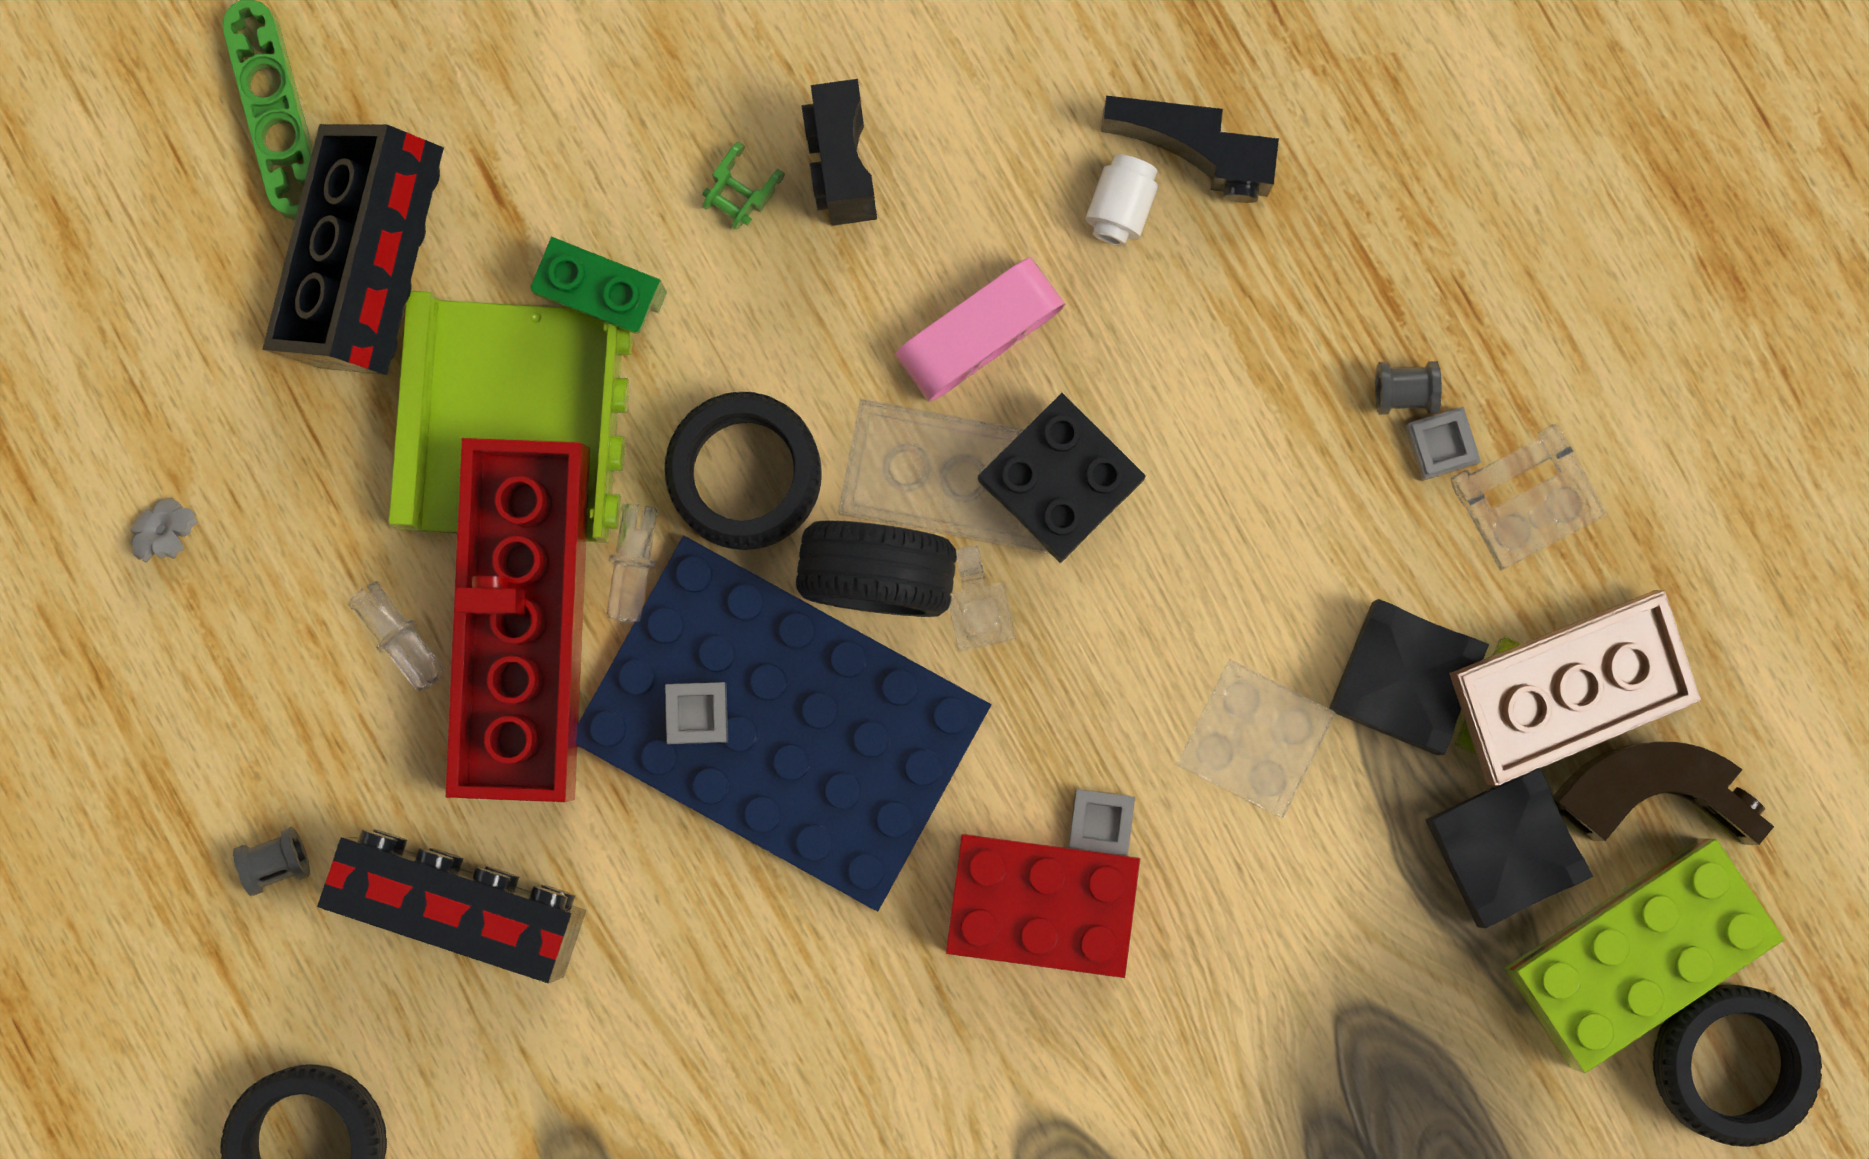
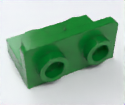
M552 236L531 284V290L535 295L634 334H639L642 331L650 310L659 313L667 294L660 279Z

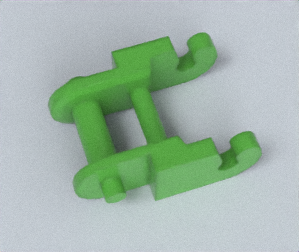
M736 142L712 174L716 182L711 190L706 188L702 194L706 197L702 207L707 210L714 205L734 219L732 228L735 230L739 229L743 223L747 226L750 224L752 218L749 217V214L753 209L759 212L763 210L774 194L776 184H780L785 176L784 172L777 169L761 191L756 189L752 191L734 179L730 173L735 165L734 160L745 149V146L740 142ZM727 185L748 198L741 209L721 196Z

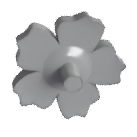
M173 498L158 501L154 506L153 512L150 509H146L134 521L130 530L135 535L132 539L134 556L138 560L142 559L145 563L154 554L160 559L165 557L176 558V555L184 550L183 543L178 536L184 537L190 534L191 528L198 523L195 519V513L189 508H183Z

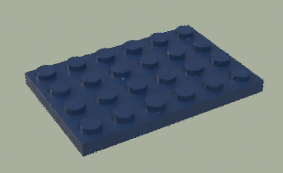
M683 535L577 725L576 745L878 912L992 704ZM727 683L728 743L667 744L665 684Z

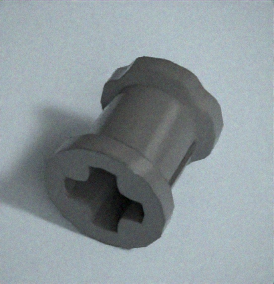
M1428 361L1425 367L1391 368L1388 362H1379L1377 364L1375 399L1379 415H1388L1391 409L1425 408L1428 414L1439 413L1442 381L1438 361Z
M292 827L283 829L281 836L251 848L247 845H242L233 849L235 867L240 881L249 896L260 894L263 892V887L295 876L301 880L310 875V865L306 850L298 833Z

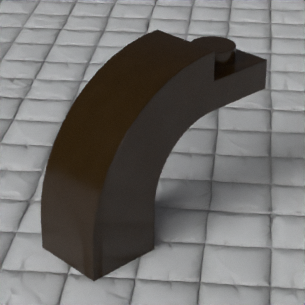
M1650 742L1610 750L1580 767L1553 795L1559 813L1593 841H1606L1635 806L1645 799L1661 793L1673 794L1689 800L1743 845H1760L1774 828L1770 822L1761 816L1765 807L1755 797L1739 787H1736L1733 792L1728 789L1743 769L1713 751L1687 743Z

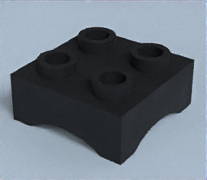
M858 79L811 85L813 104L802 105V113L809 154L820 153L821 157L820 162L810 163L817 211L828 209L832 226L877 220L872 176L863 166L857 153L859 137L864 128Z
M1061 393L978 475V482L1010 511L1061 564L1144 481L1146 475Z
M1377 599L1371 603L1328 711L1434 755H1445L1461 712V706L1449 673L1483 660L1489 644L1427 621L1393 604Z
M1540 768L1488 789L1425 820L1477 927L1486 929L1545 898L1593 877L1558 811L1550 788Z

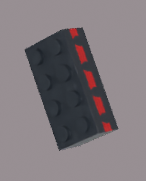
M319 124L262 350L320 369L379 375L388 374L390 362L397 350V334L404 306L411 294V278L418 250L426 234L425 222L432 194L440 178L439 166L444 147L388 124Z
M362 829L359 837L340 838L317 905L318 908L545 983H551L564 978L586 913L585 909L573 906L576 895L547 885H541V887L533 886L532 891L516 887L519 876L485 866V869L476 867L473 873L461 869L464 859L462 857L434 848H429V850L419 848L416 854L405 850L407 839L376 829L373 832Z

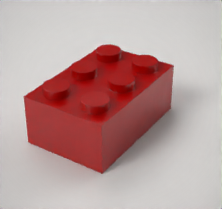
M962 834L946 954L1125 978L1141 858Z

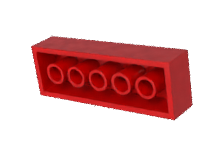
M462 438L455 588H472V577L474 576L509 577V588L525 590V615L463 614L454 612L445 798L569 802L575 800L576 738L579 721L590 448L581 442Z

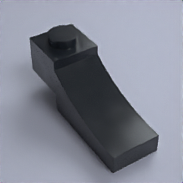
M1106 95L1101 132L1138 139L1180 156L1212 179L1210 190L1224 192V199L1240 203L1257 202L1258 196L1268 197L1274 185L1279 138L1221 132L1223 109Z

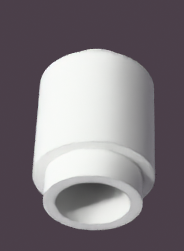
M1117 154L1114 155L1111 165L1104 166L1085 218L1086 222L1094 227L1093 236L1117 246H1125L1127 239H1140L1158 189V184L1154 181L1158 170L1153 165L1132 156Z

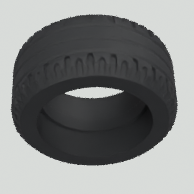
M731 392L706 400L691 410L677 426L669 442L665 457L664 471L667 491L679 515L701 537L726 548L753 550L784 540L805 522L812 512L820 492L822 480L821 460L809 428L790 407L764 394ZM752 423L771 429L786 443L793 459V481L787 496L771 512L752 520H732L715 513L703 502L695 485L694 466L701 448L716 432L731 425Z
M816 521L804 530L799 552L798 575L796 576V588L804 599L840 608L901 616L937 617L948 610L952 599L950 594L953 591V578L956 567L954 563L957 560L956 549L948 539L918 530L852 521Z
M1717 985L1662 1023L1653 1050V1072L1656 1086L1670 1112L1683 1125L1697 1134L1731 1146L1750 1147L1766 1144L1792 1131L1807 1116L1808 1110L1813 1107L1822 1079V1061L1818 1042L1805 1018L1791 1004L1779 996L1747 986ZM1741 1013L1758 1018L1771 1031L1780 1051L1781 1068L1777 1084L1764 1103L1745 1114L1729 1116L1712 1110L1703 1102L1693 1082L1691 1063L1694 1048L1702 1033L1718 1019L1730 1014Z
M298 1065L263 1077L252 1084L237 1099L225 1121L220 1146L221 1159H261L259 1134L266 1114L280 1100L298 1094L319 1098L339 1113L346 1124L350 1136V1159H385L387 1138L386 1127L379 1106L369 1091L356 1079L328 1066Z

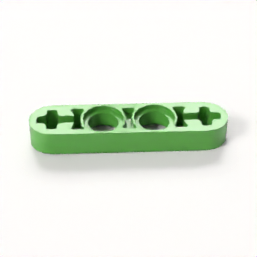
M240 0L232 4L226 11L222 21L223 33L267 197L271 205L283 216L295 220L299 205L295 206L288 198H282V194L290 190L287 173L281 167L274 171L272 167L274 165H292L296 179L304 186L313 147L280 25L275 15L262 2ZM254 16L259 23L265 24V26L257 29V37L260 47L266 54L255 55L250 40L243 33H238V31L246 28L245 18ZM274 50V54H267ZM264 68L275 69L281 75L280 88L269 97L256 96L251 90L253 76ZM285 122L293 125L296 131L294 144L284 152L269 150L266 145L268 130L277 123ZM303 158V160H304V163H303V164H297V163H296V162L300 161V160Z

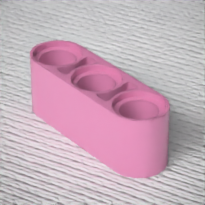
M1029 257L1007 270L918 333L895 353V357L926 400L932 402L1059 313L1066 304L1032 257Z

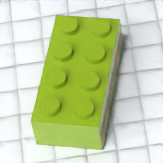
M1699 838L1504 969L1570 1068L1586 1074L1785 939L1717 839Z

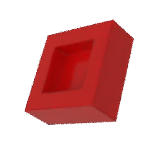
M474 576L472 577V588H455L454 612L463 614L525 615V590L509 588V577Z

